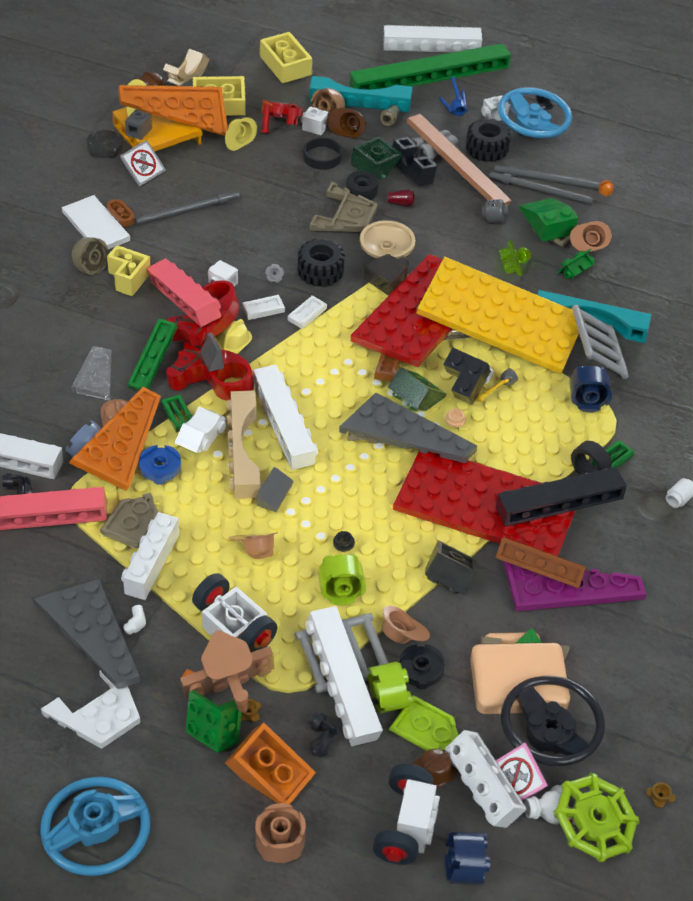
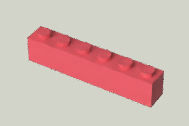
M165 258L146 268L151 283L200 327L222 317L219 310L221 305L218 299L213 298L207 290L204 291L199 283L196 284L191 276L188 277L182 269H178L174 262L171 263Z
M104 487L0 496V530L107 520V497Z

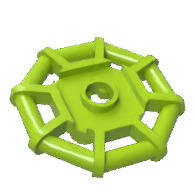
M589 773L588 776L574 781H565L561 785L562 792L557 808L553 813L554 817L558 819L570 847L573 846L595 857L598 862H604L607 858L622 853L628 854L633 849V837L636 826L640 822L639 817L635 816L624 794L625 790L622 787L618 788L598 778L595 773ZM587 786L590 788V791L582 793L579 790ZM599 789L609 793L610 795H612V797L609 795L607 797L601 795L603 792ZM570 796L576 800L572 809L567 808ZM616 800L618 801V803H619V805H620V807H621V809H622V811H623L624 814H622V812H621V810H620V808H619V806H618ZM593 811H595L596 814H600L602 816L600 821L594 817ZM568 817L573 818L579 830L577 834L575 833ZM621 823L626 825L624 835L620 832L621 828L619 829ZM583 836L588 841H595L597 847L583 841L580 838ZM613 838L617 842V845L606 848L605 841Z

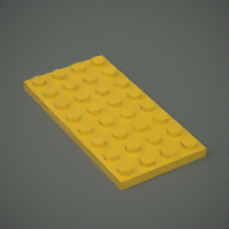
M444 257L416 312L421 316L559 374L562 373L579 334L572 309L447 257Z

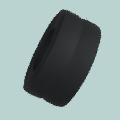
M356 171L347 177L346 188L357 197L361 195L372 200L378 193V179L371 172Z

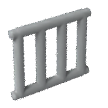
M574 305L572 307L573 315L587 359H593L621 375L622 379H627L629 377L628 370L613 326L603 323L579 309L578 305ZM584 321L607 333L608 336L584 323ZM588 334L591 335V336H593L594 338L600 340L601 342L607 344L608 346L612 347V349H610V348L606 347L605 345L599 343L598 341L592 339L591 337L588 336ZM592 348L615 360L617 364L593 351Z
M372 613L342 620L364 681H368V673L371 672L367 669L351 627L363 624L379 665L388 663L372 624ZM306 629L295 632V638L301 642L316 681V693L327 692L328 682L325 681L321 673L319 663L309 640L312 637L311 634L309 635Z

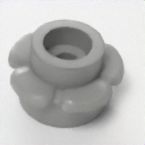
M272 264L265 271L267 274L266 278L270 282H280L284 275L283 268H280L278 264Z

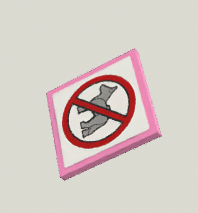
M527 743L520 745L496 760L521 801L548 786Z

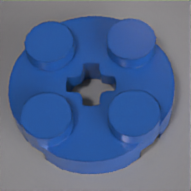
M158 445L148 447L140 455V472L146 479L153 481L155 484H164L165 481L173 479L181 471L180 454L173 447L166 445L165 448H158ZM156 462H159V463L164 462V464H163V465H156Z

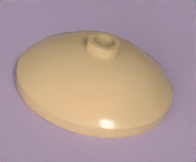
M377 221L369 224L362 230L360 245L367 254L376 259L394 261L406 257L413 251L415 235L411 229L401 223Z

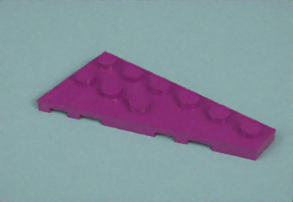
M503 561L515 611L643 600L646 597L641 576L617 572L606 574L600 573L598 569L591 568V571H585L580 588Z

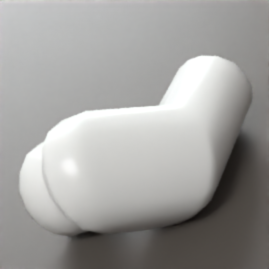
M141 605L132 607L133 617L128 620V623L124 624L123 629L128 635L137 633L146 624Z

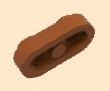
M113 199L107 203V210L121 226L128 227L135 222L134 212L122 200Z

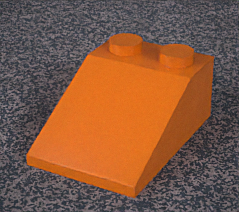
M265 723L254 728L225 762L243 781L276 803L289 805L316 773Z

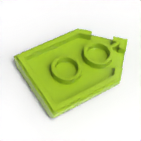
M414 695L412 696V705L403 708L389 728V731L426 751L430 749L445 750L459 736L453 716Z

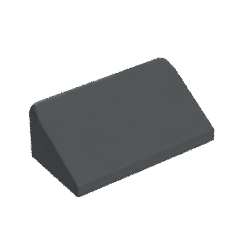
M210 332L201 349V355L209 371L223 369L222 351L213 333Z
M273 467L257 495V506L277 512L290 490L293 480L278 468Z

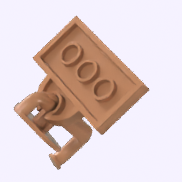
M218 630L213 633L202 654L203 670L186 675L180 679L186 701L189 698L190 691L195 690L202 696H205L206 693L212 691L215 693L221 692L227 686H230L238 710L245 713L249 708V695L246 690L242 689L241 684L249 681L251 677L257 675L262 677L270 674L271 670L274 669V655L271 646L250 653L245 641Z

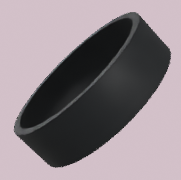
M314 138L304 145L303 159L308 166L314 169H332L341 162L342 147L337 141L330 138ZM316 147H328L335 150L338 155L330 160H317L310 157L307 152Z

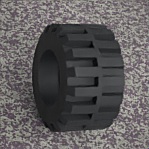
M484 118L483 120L479 119L472 122L467 133L466 150L468 154L485 162H495L506 157L509 152L511 139L510 128L505 123H502V121Z
M313 239V241H307L306 244H302L301 249L298 250L297 265L298 275L301 277V280L306 281L309 285L313 284V286L321 287L331 286L333 283L339 282V279H342L344 274L345 252L338 243H333L329 239Z

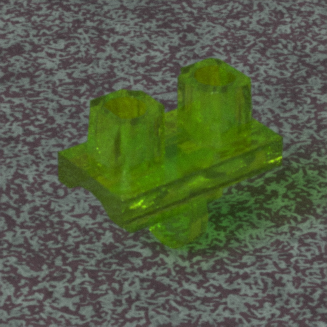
M509 240L507 241L508 247L499 250L506 274L517 271L518 276L523 275L520 262L527 263L531 258V252L523 247L516 251L513 241Z

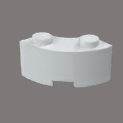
M198 407L191 420L183 423L175 443L196 453L207 451L219 433L224 432L227 417L207 408Z

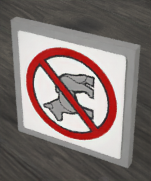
M147 140L119 156L139 187L166 171Z

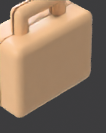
M526 632L488 633L485 637L502 639V644H478L472 648L470 662L477 710L482 714H501V708L508 693L516 685L529 678L558 676L567 679L562 647L557 643L515 644ZM556 685L534 687L546 703L555 701L564 709H568L570 702L569 689ZM517 699L514 701L510 713H523Z

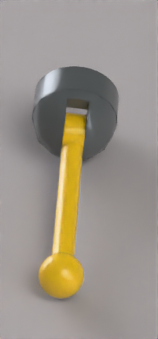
M511 368L506 369L501 374V381L485 393L478 394L477 400L479 402L484 401L487 395L503 384L510 386L516 383L518 376Z

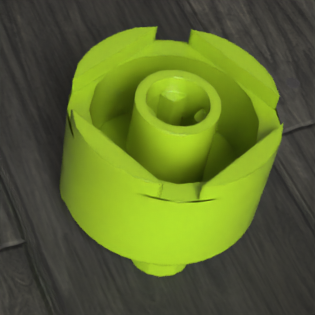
M328 555L323 558V563L318 569L321 594L324 599L327 598L334 605H348L355 602V598L359 595L360 597L364 595L366 584L362 565L356 555Z
M391 662L368 668L371 672L368 673L369 688L372 698L378 700L379 704L375 705V708L379 714L412 705V696L410 691H407L405 684L409 682L408 673L405 668L402 669L400 663Z

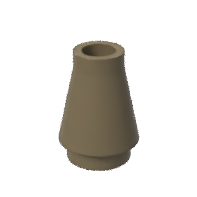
M393 105L380 114L381 123L384 126L394 125L399 108Z

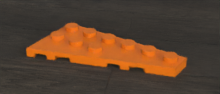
M119 85L118 87L120 105L219 135H226L228 127L222 87Z
M142 387L69 463L127 491L161 396Z

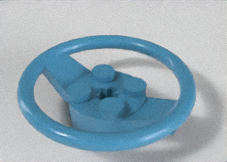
M538 88L514 89L506 93L498 103V113L501 120L510 129L525 137H552L554 139L556 136L562 135L572 122V113L565 101L546 90ZM522 95H538L552 100L564 111V123L561 126L550 123L552 116L536 103L529 105ZM507 101L516 116L515 123L506 115L505 104Z
M109 777L81 779L61 789L48 803L40 825L42 844L49 857L58 866L71 873L84 876L109 874L125 867L141 852L150 832V814L142 796L127 783ZM89 787H108L125 794L124 796H112L109 793L108 795L98 793L97 790L85 791L75 797L68 816L50 831L51 820L58 806L68 796L79 790ZM140 816V832L135 843L123 856L112 862L94 866L82 865L68 860L59 853L79 841L85 846L105 842L119 832L120 822Z

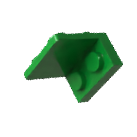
M193 690L189 692L185 731L219 753L239 743L242 712L238 710L235 700L218 706Z

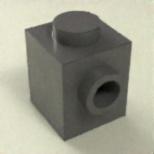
M135 110L125 120L126 135L142 140L152 129L151 114Z

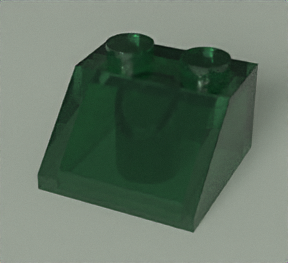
M378 136L353 146L350 164L359 171L373 173L380 180L387 177L403 154Z
M403 367L399 368L388 385V388L393 391L392 395L401 401L403 399L407 401V406L414 411L418 409L427 411L447 395L419 373Z

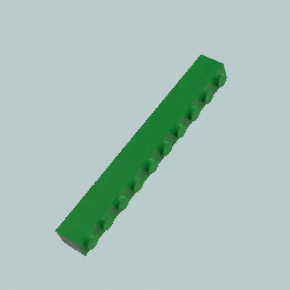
M502 43L350 72L349 86L364 90L383 89L394 85L412 87L449 80L452 77L460 78L509 68L511 54Z

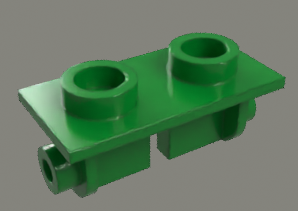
M591 248L585 252L581 250L572 260L570 258L566 259L561 264L562 268L557 273L559 274L563 271L566 279H572L582 271L592 267L595 260L588 254Z

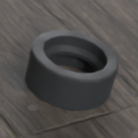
M584 441L571 454L572 465L579 475L612 467V461L608 452L594 441ZM585 455H588L590 458H592L593 461L596 463L597 467H594L587 460Z

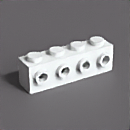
M158 512L155 519L150 521L146 536L143 535L141 537L138 551L132 554L130 566L128 569L125 568L122 573L121 581L124 583V593L126 595L146 600L179 536V518Z
M464 730L445 748L450 754L452 765L461 773L462 781L473 792L475 802L483 808L486 813L485 817L491 825L507 828L527 810L478 733Z

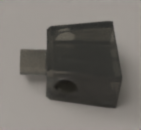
M385 254L364 265V280L389 296L407 277L409 261L404 256L397 259L390 254Z

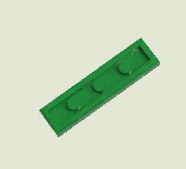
M158 319L127 384L128 388L137 391L142 387L150 388L178 328L177 323Z

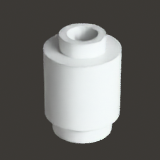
M685 478L680 479L667 492L666 501L673 508L684 506L693 497V481Z

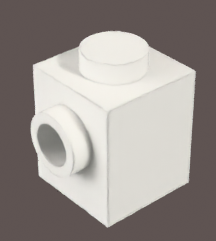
M502 95L484 99L481 111L485 118L501 120L498 113V103L503 97ZM508 102L505 104V112L507 116L509 113L510 106Z
M309 107L301 117V122L303 123L302 130L322 135L328 127L327 118L329 112Z
M221 260L209 268V283L223 280L231 282L235 287L238 284V269Z

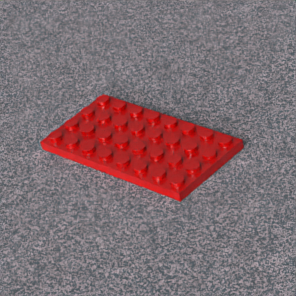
M428 254L350 335V341L419 367L453 330L416 313L443 259Z
M420 450L393 504V510L498 544L501 543L502 537H506L556 556L560 554L576 511L504 526L496 509L498 493L542 484L541 482L470 460L462 463L442 458L438 453L429 451L427 454L421 453Z

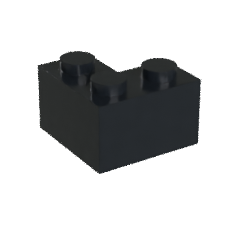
M452 347L443 363L447 373L458 377L451 389L455 398L473 405L491 372L489 364Z

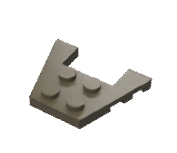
M331 182L327 190V197L342 200L333 219L314 215L310 223V230L362 232L366 226L371 224L378 210V204L361 195L357 197L351 194L349 189H341L337 183Z

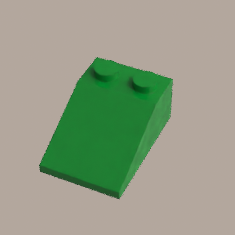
M553 198L519 205V209L542 242L570 236L573 228L577 226L578 216L569 205Z

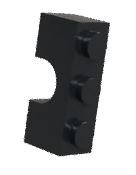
M409 137L394 139L390 158L418 186L432 184L437 165L428 156L417 158L416 151L418 146Z

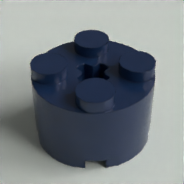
M579 366L574 370L569 380L572 403L584 412H596L601 410L600 407L605 404L607 406L612 399V391L606 369L597 366Z
M473 832L448 833L446 846H450L448 854H445V873L447 880H450V884H484L485 872L490 870V858L485 856V849L488 845L487 834Z

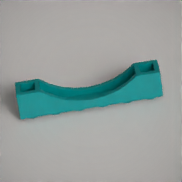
M312 76L309 102H311V98L317 90L332 88L342 95L345 106L386 110L395 105L399 108V112H410L411 86L394 85L383 89L364 90L341 85L330 78Z
M542 290L538 291V296L569 309H572L574 305H578L579 309L607 325H612L614 330L627 340L641 343L646 341L652 314Z

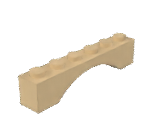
M231 391V400H227V412H231V415H227L228 427H232V430H228V443L232 442L233 444L229 446V458H233V461H229V473L234 474V477H230V490H234L235 499L257 498L260 491V470L248 457L242 445L245 432L256 420L255 391Z

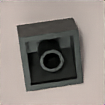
M438 540L425 568V575L431 582L436 584L440 582L446 585L449 591L465 595L477 573V560Z

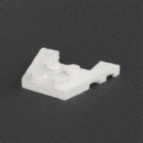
M100 670V677L111 688L110 690L74 713L69 710L59 697L41 708V712L44 717L56 720L60 726L72 729L78 736L102 749L138 725L140 717L128 686L117 689Z

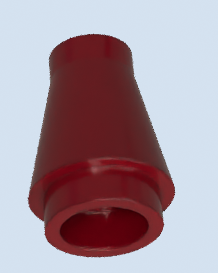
M410 189L388 193V203L406 207L414 205V191H410Z

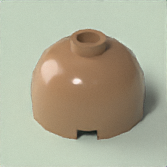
M332 88L317 90L311 98L313 108L329 113L336 108H345L344 98L337 90Z

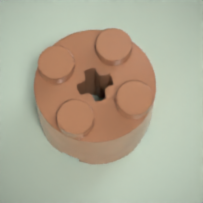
M285 803L272 804L265 808V811L257 817L255 824V843L263 860L286 863L300 857L305 846L306 822L304 816L300 811L297 812L293 809V806Z

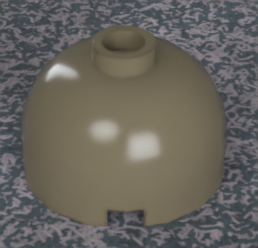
M85 237L77 241L71 252V259L75 268L87 275L100 274L108 263L106 257L108 247L106 243L100 238Z

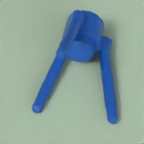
M452 77L456 98L452 101L451 106L442 97H440V101L447 107L450 114L454 113L456 116H462L468 111L465 91H461V99L455 78Z

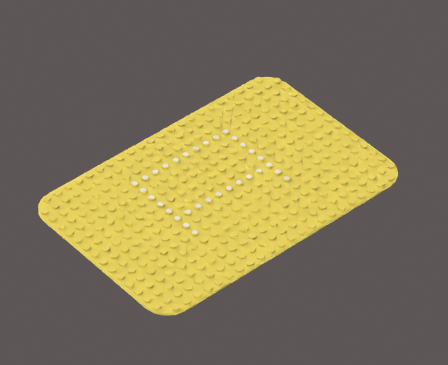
M402 273L383 274L249 364L252 369V375L254 369L276 365L279 372H283L285 385L290 387L291 398L296 400L298 413L303 415L304 426L310 430L311 441L317 445L318 449L314 465L291 470L254 387L253 391L256 394V420L245 432L242 445L251 461L259 467L260 490L273 467L278 468L293 480V484L277 512L257 506V498L235 499L234 490H230V477H234V474L229 473V461H233V458H229V446L233 444L232 442L228 443V430H232V427H228V418L224 432L219 433L207 451L199 453L175 443L179 432L176 433L169 418L148 432L142 452L154 445H158V448H165L166 445L173 447L180 454L181 471L173 479L165 481L164 484L158 485L146 479L140 472L138 461L127 491L90 473L80 478L71 489L104 487L107 497V519L121 500L142 497V494L151 492L158 512L179 518V536L151 591L210 641L212 636L203 628L202 611L194 606L192 596L197 586L206 577L214 573L223 575L230 584L229 591L237 586L263 609L267 616L274 620L278 626L274 639L268 645L271 646L274 655V669L266 676L259 677L257 675L251 678L270 690L293 693L305 691L317 685L301 642L296 640L294 635L295 632L306 629L305 622L311 611L336 606L341 620L372 613V624L377 635H379L383 631V609L386 606H396L406 612L439 585L431 582L425 575V568L438 540L471 557L490 542L480 537L393 510V504L420 449L413 447L405 449L381 442L377 444L368 443L367 440L356 439V441H348V431L346 434L339 432V426L371 396L378 393L477 445V451L469 459L470 461L541 483L569 477L576 470L571 462V454L584 441H594L603 448L610 442L615 435L617 422L610 406L605 404L600 407L601 410L596 412L581 411L571 401L570 378L565 374L549 370L455 329L446 336L419 367L400 361L394 382L374 379L381 353L351 342L350 335L409 275ZM452 347L487 362L491 369L494 370L490 381L487 384L484 383L479 394L485 393L501 381V374L508 368L515 371L518 381L510 386L503 384L487 395L484 401L479 402L476 398L474 404L470 405L454 397L451 389L458 377L447 373L443 363ZM232 377L226 379L224 382H237L241 380V378ZM213 389L187 405L192 417L198 407L207 408L225 417L231 415V412H227V401L218 398ZM457 408L464 412L466 421L463 426L451 427L446 423V414L451 409ZM180 410V413L184 421H187L183 411ZM156 462V465H163V464H164V462H162V463ZM107 520L75 523L128 569L132 554L137 552L139 547L133 548L105 537L100 532V529ZM347 531L352 534L355 540L352 550L341 552L334 548L333 539L337 533ZM278 532L274 534L273 555L262 559L250 557L246 553L241 540L228 539V537L236 535H268ZM354 554L362 565L366 591L362 597L360 595L356 597L355 602L351 604H331L330 600L324 599L321 594L318 569L323 563L322 560L328 555ZM363 624L351 627L360 650L370 642ZM311 637V638H309V640H310L311 645H312V647H313V639H312V637ZM316 655L317 661H318L319 666H320V662H321V661H320V659H319V656Z

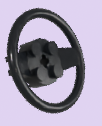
M558 676L529 678L516 685L503 702L501 724L506 738L514 748L523 744L514 733L510 721L511 708L517 699L528 721L527 739L530 744L540 752L545 750L554 752V754L561 753L566 755L558 757L548 756L530 749L537 763L549 766H567L580 763L595 752L603 739L605 719L598 701L586 688L572 680ZM535 686H561L577 693L588 703L594 714L596 725L593 738L589 744L574 732L576 721L570 712L555 701L546 703L535 690Z

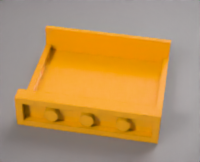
M126 107L112 112L114 127L132 148L145 140L149 142L154 152L192 138L199 145L201 144L202 130L200 128L151 114L152 129L142 140L127 136L125 120L129 116Z

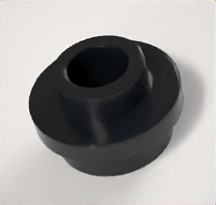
M347 531L337 533L333 539L334 548L341 552L350 551L355 545L352 534Z

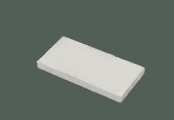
M94 195L62 207V213L84 238H100L106 243L108 249L130 241V235Z

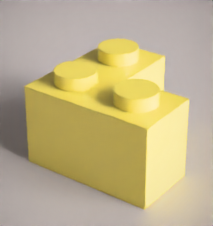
M118 245L107 256L108 272L115 277L116 291L133 296L149 276L146 268L150 266V256Z

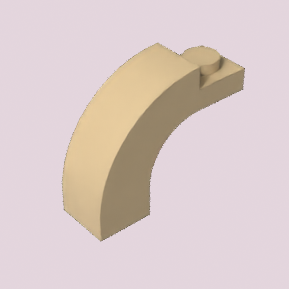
M189 49L184 62L179 68L165 64L163 70L168 73L169 78L167 81L180 86L193 77H201L209 62V58L200 52Z

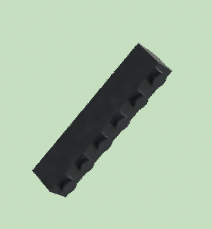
M617 467L605 468L600 471L583 473L578 476L565 477L556 481L498 493L496 509L504 526H510L622 500L627 485Z

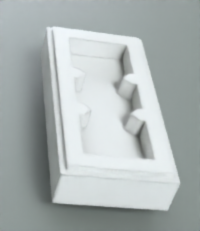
M279 295L242 303V308L248 320L285 312V307Z
M311 296L288 315V321L303 329L327 309V304Z

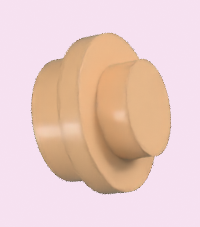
M454 408L446 414L445 421L451 427H461L465 424L466 417L462 410Z

